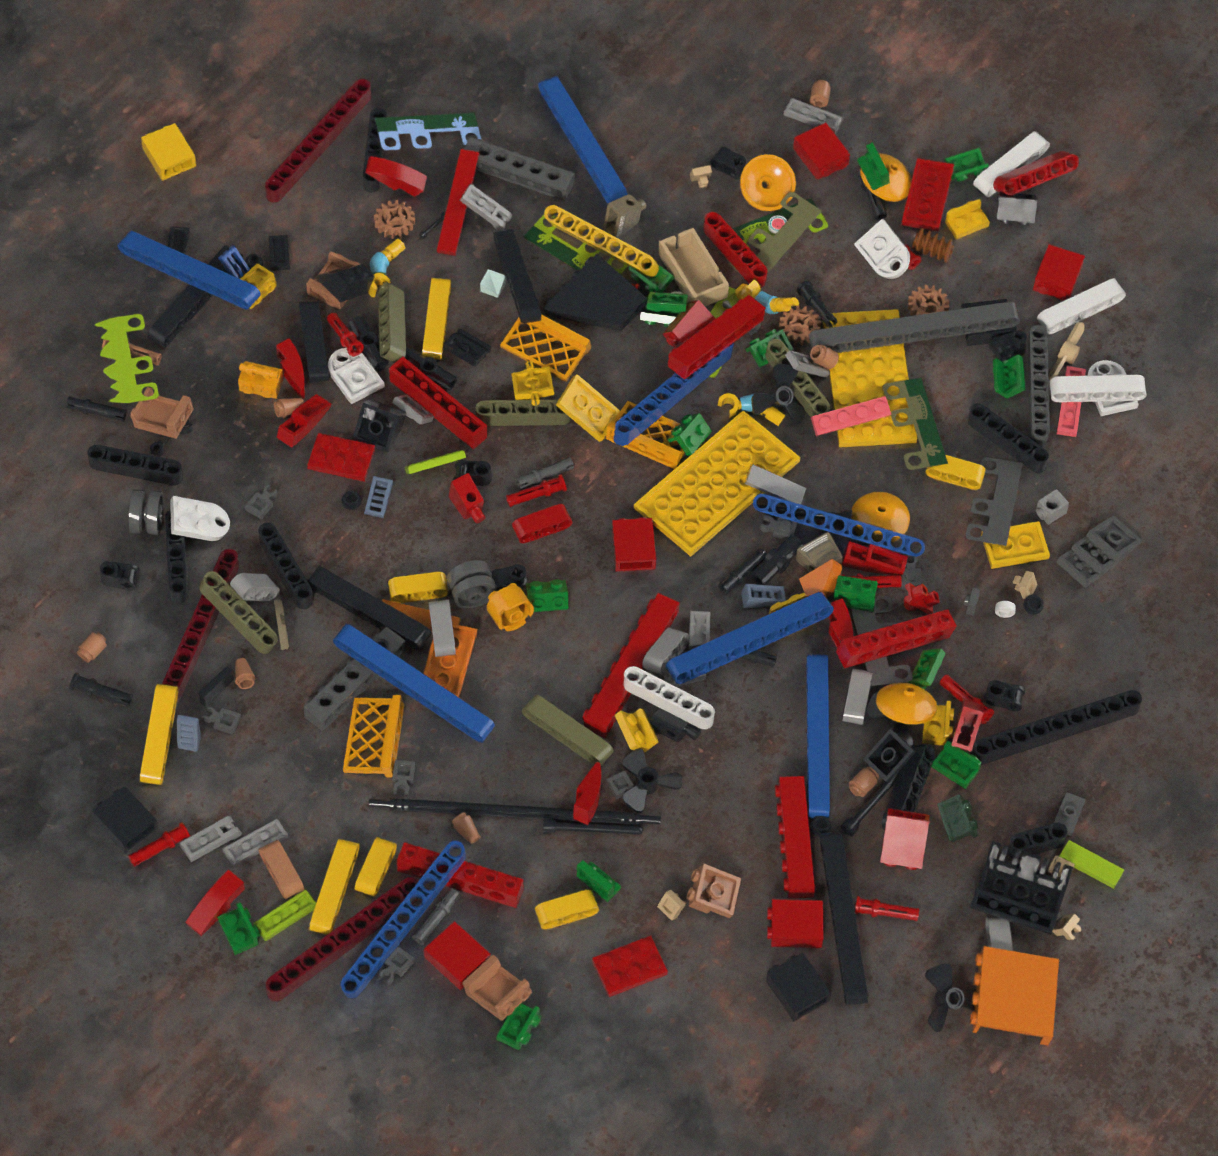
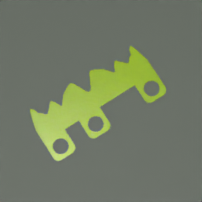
M134 314L114 317L96 323L95 326L103 327L107 330L101 336V339L109 341L103 347L100 356L116 360L115 363L103 370L109 378L117 381L110 387L119 393L109 402L132 403L158 398L159 393L155 383L136 384L135 374L153 371V363L149 356L131 358L126 333L145 328L143 315ZM131 318H138L141 324L133 328L128 325V321ZM140 360H146L149 362V367L145 370H140L136 364ZM147 386L152 387L154 394L146 397L142 394V389Z

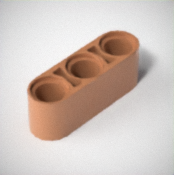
M279 840L258 848L266 868L284 899L304 891L302 881Z

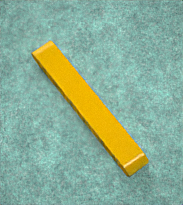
M550 205L545 209L544 217L553 227L626 266H631L645 276L653 277L658 273L659 265L650 255L558 206ZM555 213H558V216L555 219H552V216ZM574 221L571 227H567L569 222ZM585 230H589L587 235L582 236ZM601 238H605L603 243L598 244ZM620 246L619 251L614 252V249ZM636 254L635 259L632 260V261H629L630 257H631L632 255ZM648 263H652L650 268L645 269Z

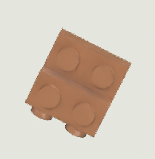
M706 864L695 869L691 875V881L694 882L693 888L689 889L686 897L687 900H690L689 907L704 913L712 911L731 918L734 913L741 878Z

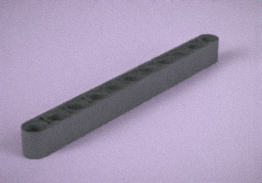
M1004 302L819 329L809 334L811 349L815 345H824L837 353L1011 328L1020 323L1016 304L1014 302Z

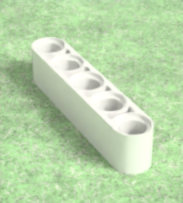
M1032 132L978 175L973 185L987 197L992 196L996 192L993 183L998 176L1034 162L1048 150L1050 143L1037 132Z
M1110 279L1042 311L1038 315L1037 320L1046 328L1047 334L1051 335L1121 302L1125 298L1126 293L1115 279Z
M1141 375L1058 376L1049 381L1051 399L1054 402L1138 401L1147 396L1145 380Z
M632 666L625 670L623 684L628 692L698 728L709 729L713 725L715 710L712 705L638 667Z

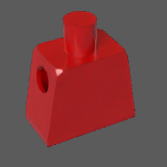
M467 473L451 481L448 497L464 519L472 517L476 524L482 522L486 518L482 512L484 500L470 474Z

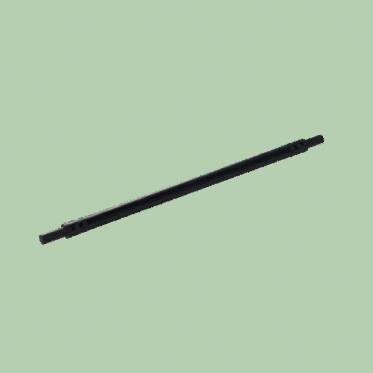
M390 798V800L369 799V807L389 808L390 811L458 815L465 812L467 815L541 820H543V817H551L552 820L579 822L573 819L574 809L399 798ZM596 810L590 822L639 825L640 823L660 825L661 816Z

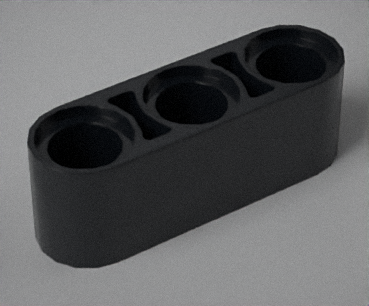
M1057 822L1017 833L1010 838L1008 854L1013 858L1016 849H1020L1019 859H1022L1024 851L1037 855L1058 849L1065 843L1068 832L1064 824ZM1053 834H1059L1061 837H1055ZM1034 839L1040 840L1041 843L1035 842ZM1014 845H1020L1022 848H1016Z

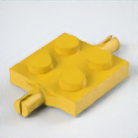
M527 361L525 370L511 373L515 400L531 399L532 405L536 406L535 401L539 405L540 397L545 398L554 395L550 366L534 368V363L530 361L529 366Z

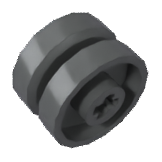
M133 489L129 507L130 533L141 534L146 527L149 535L160 534L164 512L162 491H151L147 498L144 490Z
M481 560L464 562L454 567L447 575L454 603L461 608L482 606L488 603L489 594L497 591L495 581L492 579L490 566Z

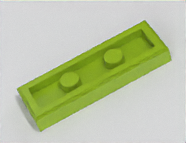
M463 450L410 464L405 467L406 474H412L464 459L466 455Z
M1070 840L1059 855V857L1075 864L1074 868L1113 889L1124 873V869Z
M305 889L253 924L256 925L262 938L268 941L314 911L317 902Z

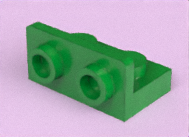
M870 143L866 145L867 153L858 158L857 162L871 189L876 190L889 184L890 179L889 172L874 144Z
M649 292L647 310L674 313L686 312L688 294Z
M774 329L765 334V339L760 340V338L749 342L750 347L745 350L747 353L751 352L759 368L769 363L765 353L767 345L771 340H781L789 351L794 350L783 329L778 332ZM775 349L771 350L774 353H778Z
M839 575L835 587L834 601L843 598L847 608L874 612L878 582Z
M941 648L923 650L912 673L913 678L908 683L923 689L931 686L946 653Z
M582 860L577 865L576 877L605 901L609 902L621 890V885L593 862L587 864Z
M241 902L236 904L237 909L217 917L234 955L258 946L257 937L260 936L256 925L252 926L249 921L251 915L248 908H243Z

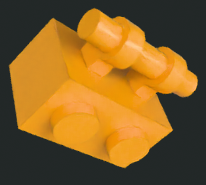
M247 361L240 363L239 391L277 399L283 382L282 369Z

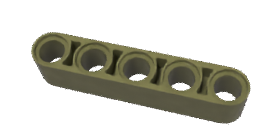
M385 282L381 285L378 292L380 356L395 363L401 357L405 358L404 291Z
M778 339L771 340L767 345L765 357L772 367L777 364L792 366L785 356L789 351L785 344ZM775 349L778 353H774L771 350ZM798 371L795 379H799L801 383L793 380L789 388L801 406L804 407L810 417L822 414L816 409H822L824 413L829 412V402L806 372ZM805 394H810V395H812L813 397H812V398H808V397L805 396Z
M484 400L478 402L475 407V416L487 426L566 425L571 421L567 414L560 413L563 411L556 406L558 400H540L539 405L535 401L536 406L532 405L531 400Z
M213 571L207 572L199 585L201 593L257 651L262 654L270 653L278 641L277 634L218 573ZM207 582L213 583L214 586L208 585ZM221 596H225L228 600H223ZM235 610L240 611L242 615H238ZM249 625H253L256 630L251 629ZM263 639L268 640L270 644H266Z
M534 695L522 708V713L527 719L593 765L599 762L602 766L614 752L609 743L540 695Z

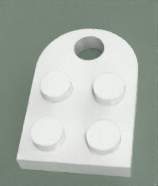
M883 219L854 244L876 273L884 278H897L904 274L909 266L910 253ZM900 262V268L893 271V264Z
M342 348L330 356L328 372L350 404L385 387L384 381L363 353L353 357L347 353V348ZM339 357L347 358L345 362H340L337 359Z
M1103 360L1093 364L1087 376L1126 375V372L1116 362ZM1105 368L1108 370V373H1101L1099 369ZM1138 401L1095 402L1100 416L1138 408Z
M173 496L170 499L171 534L217 541L228 532L230 520L227 513L220 506L210 502ZM215 520L220 521L223 524V527L218 526Z

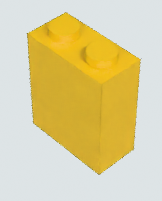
M175 123L141 137L142 148L162 181L196 167L195 155Z

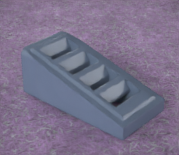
M373 476L364 514L384 518L393 487V480ZM377 486H380V487H384V488H387V489H386V491H385V490L376 489V487H377ZM374 494H383L385 495V497L375 496ZM372 500L382 501L383 505L373 503ZM370 507L381 508V512L370 510Z
M745 584L741 592L743 608L771 607L777 602L782 603L786 601L784 586ZM774 593H777L778 599H775Z
M178 715V748L197 751L201 741L198 718Z

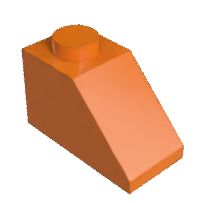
M831 559L799 578L807 597L818 592H822L826 598L833 595L837 578L842 571V565Z

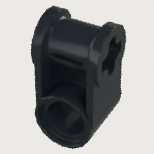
M722 146L710 160V164L717 171L723 172L733 179L740 180L742 170L746 165V159L742 155Z
M1016 330L1002 336H997L990 341L989 349L1000 361H1006L1016 355L1022 356L1025 354L1024 342L1027 340V335L1023 331Z
M458 460L455 462L456 475L453 480L469 473L476 486H487L491 483V466L488 462Z
M105 561L101 564L100 579L105 586L125 590H134L136 588V576L140 573L138 566L113 561Z
M515 564L491 571L497 591L511 583H515L521 589L526 586V569L522 565Z
M993 680L989 682L986 688L984 699L989 705L1005 708L1010 711H1020L1022 709V696L1025 695L1026 691L1020 685Z

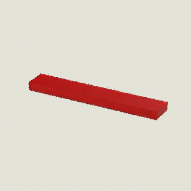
M460 150L437 253L456 256L467 206L460 199L470 184L473 185L479 152Z

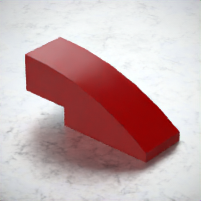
M373 156L369 157L365 172L396 191L401 188L414 197L424 191L427 178L426 175L408 166Z
M288 338L276 345L277 356L281 360L280 369L283 370L284 378L297 395L305 399L303 365L296 347Z
M315 394L292 411L291 418L279 426L276 438L292 448L318 424L332 404L318 394Z
M849 541L844 550L842 566L878 574L903 575L908 556L873 544L865 547Z
M843 598L831 602L834 610L829 616L831 623L828 633L837 648L842 639L853 637L852 621Z
M599 762L595 763L577 787L573 819L586 825L593 818L600 799L601 763Z
M228 869L201 899L186 920V924L202 936L218 920V916L225 914L231 908L230 903L245 890L244 882Z

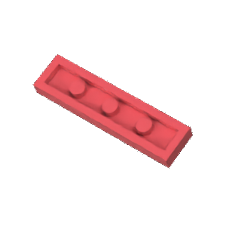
M1067 366L1065 376H1085L1086 369ZM1061 402L1057 434L1076 437L1081 402Z
M886 396L812 416L811 421L816 436L888 417L891 415Z

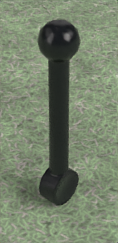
M442 212L441 217L428 229L420 232L422 239L426 238L427 234L444 220L446 212Z

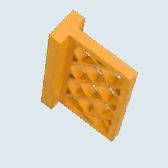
M541 315V321L526 323L530 326V330L519 333L518 329L521 321L518 318L500 344L501 348L529 363L532 361L539 368L550 366L551 374L565 382L568 381L585 353L588 354L591 350L589 339ZM543 332L546 334L547 339L536 341L534 334ZM532 334L533 342L522 345L521 337ZM519 338V346L511 347L507 345L511 339ZM560 341L563 344V348L552 350L550 342ZM548 343L550 351L539 353L537 346ZM535 346L537 354L528 356L524 353V349ZM575 349L580 352L577 357L568 358L567 351ZM565 352L566 360L555 362L553 354ZM552 356L553 363L546 365L541 363V357ZM568 364L569 369L564 375L557 370V366Z
M630 401L626 402L615 420L609 423L606 434L607 440L615 443L613 437L616 422L627 414L628 409H633L637 404ZM661 416L645 430L646 435L640 434L629 444L623 446L673 469L680 465V460L685 454L682 448L679 451L670 447L679 445L677 441L669 443L666 436H670L672 430L663 431L661 427L668 425L674 429L680 423ZM649 428H658L659 432L650 434ZM662 437L664 442L660 443L653 439Z
M393 695L392 698H354L343 765L344 773L385 774V777L393 776L405 707L401 695ZM359 704H367L370 707L363 714L358 711ZM381 705H389V709L382 715L377 710ZM372 712H375L379 717L372 723H369L365 718ZM363 720L367 726L358 732L355 726ZM383 721L386 724V728L378 732L374 727ZM372 730L376 735L367 742L363 735ZM360 738L365 744L355 750L352 745ZM380 739L383 742V746L376 751L371 745ZM369 748L373 754L364 760L360 753ZM355 757L362 761L356 767L349 766L350 761ZM378 757L381 761L380 767H371L368 763Z

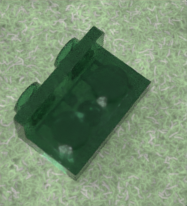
M959 794L937 804L950 842H955L969 835L974 838L978 837L976 830L979 827L975 818L971 816L970 811L973 809L968 799L965 800Z

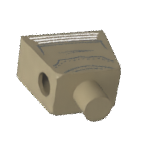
M629 194L608 203L603 228L610 235L619 238L638 224L641 211L646 209V203L643 199L636 200Z
M829 532L797 549L796 561L808 572L813 571L831 559L842 565V555Z

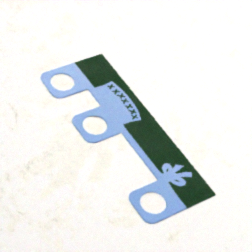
M475 113L375 118L381 146L384 150L400 149L401 145L398 134L410 133L415 148H430L432 146L429 132L460 131L465 145L468 142L465 138L468 133H474L477 139L481 140ZM417 136H424V137H426V138H427V144H426V145H419V144H417V143H416V137H417ZM388 137L394 138L396 145L388 147L385 145L384 140Z

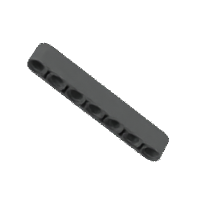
M1035 325L1030 329L1028 338L1030 439L1043 447L1047 444L1050 431L1048 340L1046 328L1042 325Z

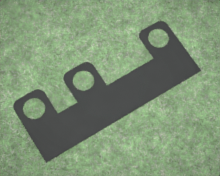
M983 457L980 463L983 467L986 461H994L997 465L994 470L986 469L985 472L998 475L993 500L974 498L971 512L990 516L988 526L969 524L965 536L969 540L1006 546L1023 463ZM978 502H985L988 505V509L986 511H978L975 505ZM972 528H980L983 534L981 537L976 538L971 536L970 530Z
M877 596L875 598L874 612L851 609L858 635L897 624L896 622L877 624L875 613L893 610V604L889 596ZM884 599L888 601L889 606L886 609H879L876 606V602ZM886 656L865 662L867 671L873 673L870 681L871 686L908 682L913 678L908 665L889 667ZM897 669H905L908 672V676L904 679H899L895 676V671Z

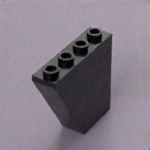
M596 254L594 257H589L584 264L585 266L581 270L575 271L571 276V280L567 284H562L558 289V293L554 297L548 298L544 303L543 308L548 316L622 331L647 306V298L600 255Z

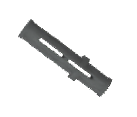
M568 457L544 468L533 469L531 473L515 478L517 487L522 490L533 484H541L542 480L574 469L573 461Z
M450 888L441 901H437L432 913L412 936L417 943L423 945L441 920L450 914V909L461 897L455 889Z

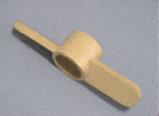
M1077 322L1067 341L1062 345L1058 359L1048 375L1049 380L1057 377L1065 362L1069 364L1075 362L1080 351V347L1076 344L1084 332V323Z

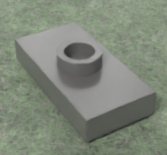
M407 394L395 397L392 402L402 411L406 412L407 417L414 419L420 425L430 423L434 418L433 414Z
M690 611L689 649H694L710 640V612Z

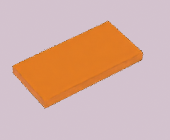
M452 623L456 655L435 657L434 642L432 640L423 674L460 698L478 629Z

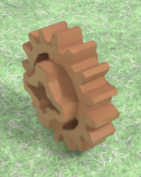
M398 200L395 201V204L388 201L387 206L382 203L381 209L377 208L376 214H374L375 228H378V233L384 232V237L391 235V238L394 239L395 235H398L399 238H402L403 233L408 235V230L413 231L415 212L411 211V206L406 207L405 202L401 205L398 204Z
M925 285L924 289L917 287V292L912 291L911 296L908 298L907 308L910 310L911 316L949 311L950 300L947 299L946 293L941 294V288L935 290L933 285L929 289Z
M796 306V310L791 308L788 313L783 312V317H780L779 331L783 329L788 340H793V345L800 342L802 346L804 341L810 344L809 334L812 331L821 329V321L818 320L819 315H813V309L808 312L806 311V306H804L803 310Z

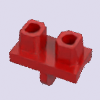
M908 583L905 585L908 595L904 597V607L909 611H914L918 608L927 614L933 613V606L940 603L938 592L933 590L928 593L927 587L923 584L914 586Z

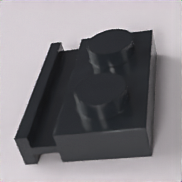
M459 328L458 332L454 333L444 343L443 349L476 367L486 357V354L491 352L492 346Z

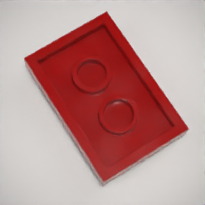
M318 433L307 468L365 482L375 453V445Z
M651 935L592 958V963L608 997L668 975V970Z

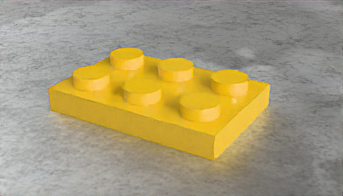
M577 374L572 377L556 403L558 408L599 442L605 438L609 423L613 422L620 412L618 408Z
M1040 521L1010 526L1006 546L983 542L991 569L1046 560L1050 557Z

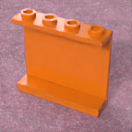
M984 946L981 953H977L975 966H978V973L976 972L974 975L973 984L977 985L976 992H973L972 1005H975V1009L970 1017V1024H973V1033H977L981 1026L1040 1037V1044L1049 1045L1054 1031L1059 959Z

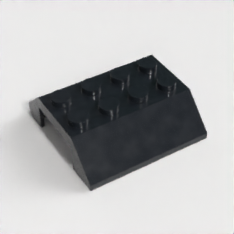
M992 841L970 908L1051 935L1073 867L1065 864L1061 877H1058L1062 863L1057 862L1053 869V876L1045 874L1049 864L1048 858H1044L1041 870L1038 871L1042 856L1024 851L1021 863L1017 864L1021 850L1016 849L1013 861L1009 863L1004 861L1009 846L1004 844L999 858L997 856L1001 843Z

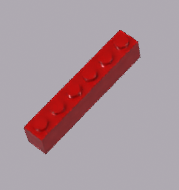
M750 295L739 299L733 307L726 309L718 318L712 319L706 327L700 328L694 336L687 338L682 345L673 348L668 355V367L685 380L764 320L766 307Z
M401 357L389 368L390 382L433 414L436 420L474 450L487 439V425L406 358Z
M804 776L779 777L778 785H775L774 789L775 797H779V803H776L777 816H781V822H778V834H782L783 841H780V853H784V860H781L782 872H786V878L783 879V889L788 892V899L813 898L815 886Z

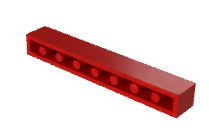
M657 593L655 599L651 598L647 606L648 611L645 615L642 614L640 616L638 628L632 630L628 645L622 647L618 662L614 661L610 669L611 674L609 677L604 678L601 684V691L595 693L591 702V708H587L583 714L582 720H584V726L606 739L617 720L615 714L623 710L632 694L624 688L625 670L632 666L644 671L646 670L643 668V659L664 631L673 624L679 613L680 602L660 593Z

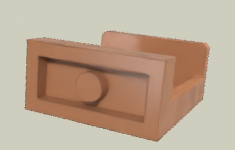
M330 251L328 262L319 274L360 264L345 258L341 254ZM310 278L306 283L307 295L338 310H341L347 300L339 302L316 278L315 280Z
M147 387L142 394L149 397L154 393L151 387ZM183 395L180 401L158 396L156 399L139 401L131 411V419L135 428L177 439L194 409L188 396Z
M494 955L462 982L467 996L501 1021L512 1014L514 1009L527 1000L532 993L529 982L526 979L520 981L501 967L499 959Z

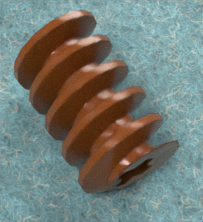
M924 228L917 233L912 245V249L916 247L917 252L923 249L924 255L930 252V257L932 258L936 255L939 261L944 258L945 263H948L954 250L952 239L945 243V236L938 240L937 233L932 238L931 231H928L926 235L924 234Z

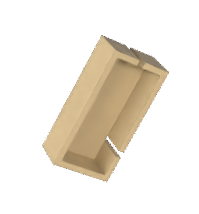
M694 228L678 234L677 249L675 235L659 241L658 255L669 273L675 277L674 281L681 292L688 294V303L700 300L706 307L728 298L729 284L723 274L719 272L718 266Z

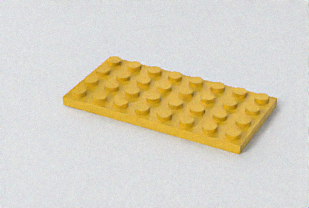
M898 309L832 313L837 319V323L834 325L831 320L830 323L833 327L895 319L900 318ZM822 320L823 329L828 328ZM904 344L838 353L839 358L836 366L829 369L834 410L884 397V384L909 380ZM890 386L887 392L891 396H896L900 393V389L897 386ZM906 397L893 400L887 399L890 412L909 408ZM900 412L896 414L895 419L903 423L908 420V416ZM891 415L837 431L839 447L917 443V433L914 424L895 426Z
M743 410L634 504V509L643 517L652 518L653 525L689 556H692L749 507L757 495L765 493L745 484L752 465L783 477L800 462V456Z

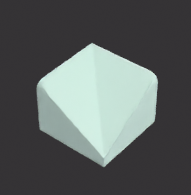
M488 269L480 283V292L498 298L506 284V276Z

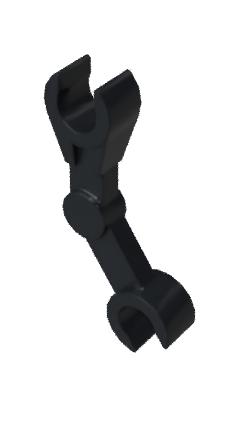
M189 419L187 420L184 426L190 424ZM192 424L187 427H183L180 434H188L192 432ZM162 435L158 442L152 443L150 446L151 454H153L155 449H159L157 451L158 457L162 456L164 453L163 447L172 437Z

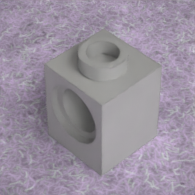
M1056 489L1038 501L1037 515L1049 525L1067 513L1069 502Z

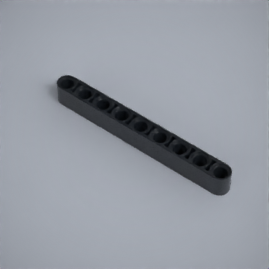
M1129 690L979 739L974 743L972 755L979 759L981 765L1134 716L1139 712L1142 695L1136 690ZM1034 732H1040L1042 735H1037Z
M842 832L820 833L821 853L845 1004L868 1003V992Z

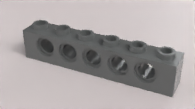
M471 137L464 150L479 152L477 171L566 201L574 186V173L569 170L555 167L552 164L538 161L532 157L520 155L515 151H509L500 146Z
M388 627L383 631L377 632L373 638L376 643L397 657L405 651V640ZM351 658L341 672H336L332 680L327 685H323L313 699L310 698L305 703V718L321 731H324L354 702V698H358L379 675L354 658ZM352 676L357 677L356 679H350ZM325 703L330 704V705H328V706H322V704H325Z

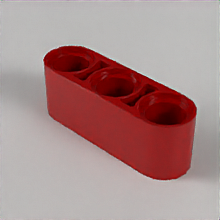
M557 504L516 519L512 523V527L519 542L528 543L565 530L572 525L573 521L565 505Z

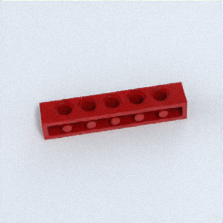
M946 609L842 639L836 653L843 667L848 668L950 638L957 625L949 610Z
M404 842L397 858V871L422 878L440 853ZM464 861L445 886L517 908L524 891V879ZM444 865L438 868L440 873H445L448 870V867Z

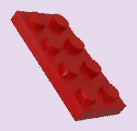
M917 158L902 218V226L924 228L939 232L954 171V164Z

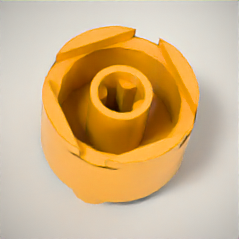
M511 583L499 591H493L488 596L487 611L500 630H516L526 623L525 619L528 615L530 618L533 615V605L522 589L515 583Z

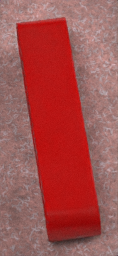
M1064 151L1057 152L998 176L993 183L994 190L1009 196L1017 194L1075 170L1078 167L1079 159L1075 154Z
M707 213L703 226L705 235L749 284L756 280L760 288H763L767 280V267L718 213Z

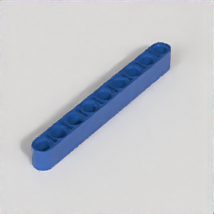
M554 76L539 82L540 93L607 204L628 195L626 188L559 78Z
M130 231L117 245L124 255L243 309L248 310L261 295L254 285L134 231Z
M734 343L685 380L677 373L667 379L616 422L614 442L625 446L633 441L726 363L732 356Z
M759 494L753 500L754 508L760 512L907 555L920 556L926 548L924 541L919 538L768 494ZM765 497L767 499L768 505L766 508L758 506L759 498ZM781 502L787 506V511L784 514H780L777 511V505ZM799 508H803L806 511V517L802 520L796 517V511ZM817 514L825 516V523L823 525H818L815 522ZM837 519H841L845 524L841 531L836 530L834 527ZM856 525H861L864 529V533L861 536H856L853 532V528ZM876 530L881 531L883 534V539L880 542L873 540L872 534ZM894 536H899L902 539L900 547L892 545V538ZM913 542L921 544L922 549L919 553H914L911 550Z
M822 592L815 593L672 658L667 662L666 669L677 684H683L829 617L834 608Z
M345 624L333 639V643L340 650L474 740L483 743L495 727L494 722L353 626Z
M807 654L808 818L824 816L829 819L828 655Z
M452 841L447 844L342 978L341 988L346 997L356 998L362 993L387 958L398 947L465 861L466 852L461 842ZM454 849L461 850L459 856H452L451 852ZM440 866L448 867L445 873L438 872ZM429 882L435 883V887L431 890L425 889V885ZM414 899H421L422 904L420 906H413L412 901ZM403 915L409 916V920L406 923H400L398 921L399 918ZM389 932L396 933V937L392 940L385 938ZM375 949L383 950L382 955L379 957L373 956L372 953ZM362 966L370 967V970L365 974L359 972ZM351 982L357 984L354 990H346L347 984Z

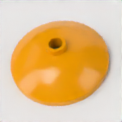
M879 153L889 172L890 183L876 190L871 189L860 168L864 184L879 198L897 202L904 200L908 196L912 177L905 165L895 157Z
M769 154L757 156L750 160L742 170L740 177L741 192L746 201L758 210H778L782 208L781 201L789 192H795L796 180L794 172L789 164L778 156ZM762 182L767 183V188L762 186ZM789 197L786 200V204L792 199V197Z
M872 492L865 494L852 507L851 519L905 534L909 528L910 514L907 506L901 499L890 493ZM856 525L853 528L858 536L864 533L861 525ZM879 530L874 531L872 534L873 540L880 542L883 539L882 532ZM894 536L892 538V543L899 540L900 537Z
M893 683L881 688L877 693L876 705L886 717L904 724H922L932 720L936 715V700L928 691L917 685Z

